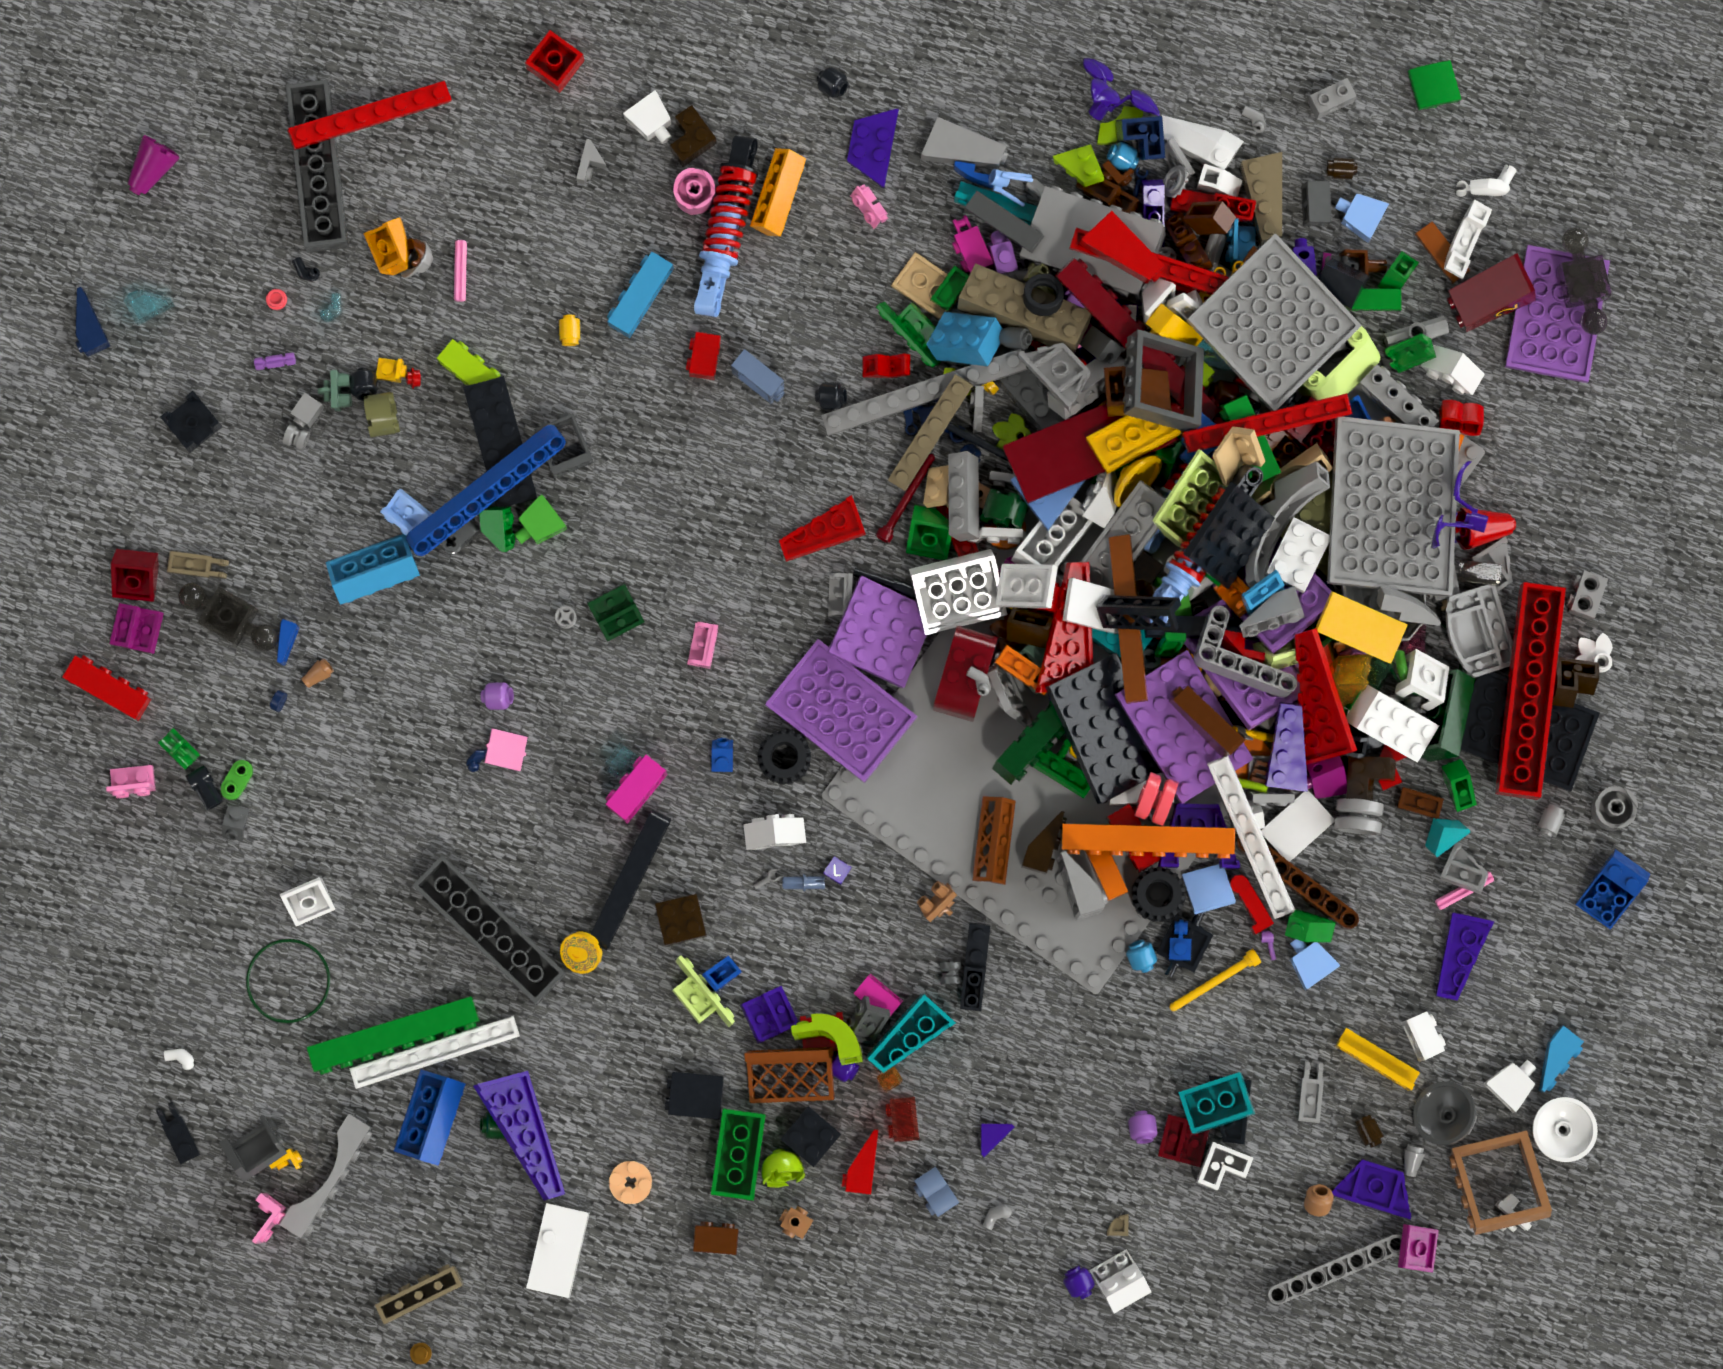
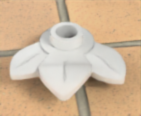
M1604 633L1597 638L1596 642L1588 638H1580L1578 649L1581 655L1576 657L1575 660L1597 662L1598 659H1603L1605 664L1604 666L1599 665V673L1608 671L1612 666L1610 653L1613 647L1610 639Z

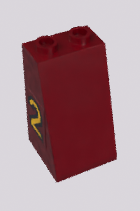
M1518 253L1448 290L1450 297L1447 298L1450 308H1455L1458 316L1455 318L1459 327H1464L1466 332L1536 301L1535 289Z

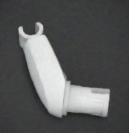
M1505 165L1498 179L1470 180V185L1465 181H1459L1456 187H1463L1464 190H1457L1456 195L1463 197L1467 194V191H1471L1473 195H1506L1510 191V181L1517 171L1514 167L1509 165L1508 168V165Z

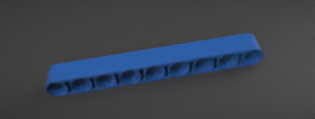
M547 425L412 529L407 534L406 541L417 556L428 554L558 453L565 446V438L554 425Z

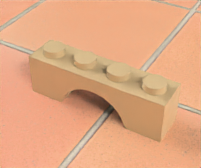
M1316 443L1280 468L1281 473L1262 481L1251 498L1262 506L1275 499V481L1315 461L1328 470V472L1333 469V466L1328 456Z

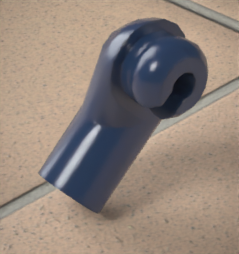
M487 749L476 750L467 759L466 765L469 771L476 772L479 770V763L485 760Z

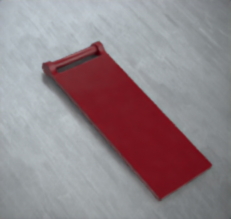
M1103 404L1004 445L1003 450L1026 502L1031 503L1104 473L1105 470L1088 444L1086 437L1124 416L1108 417L1107 404ZM1177 436L1140 457L1172 446L1180 440Z

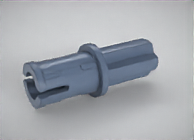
M803 874V877H783L782 887L783 889H803V891H806V889L824 890L825 876L806 877Z

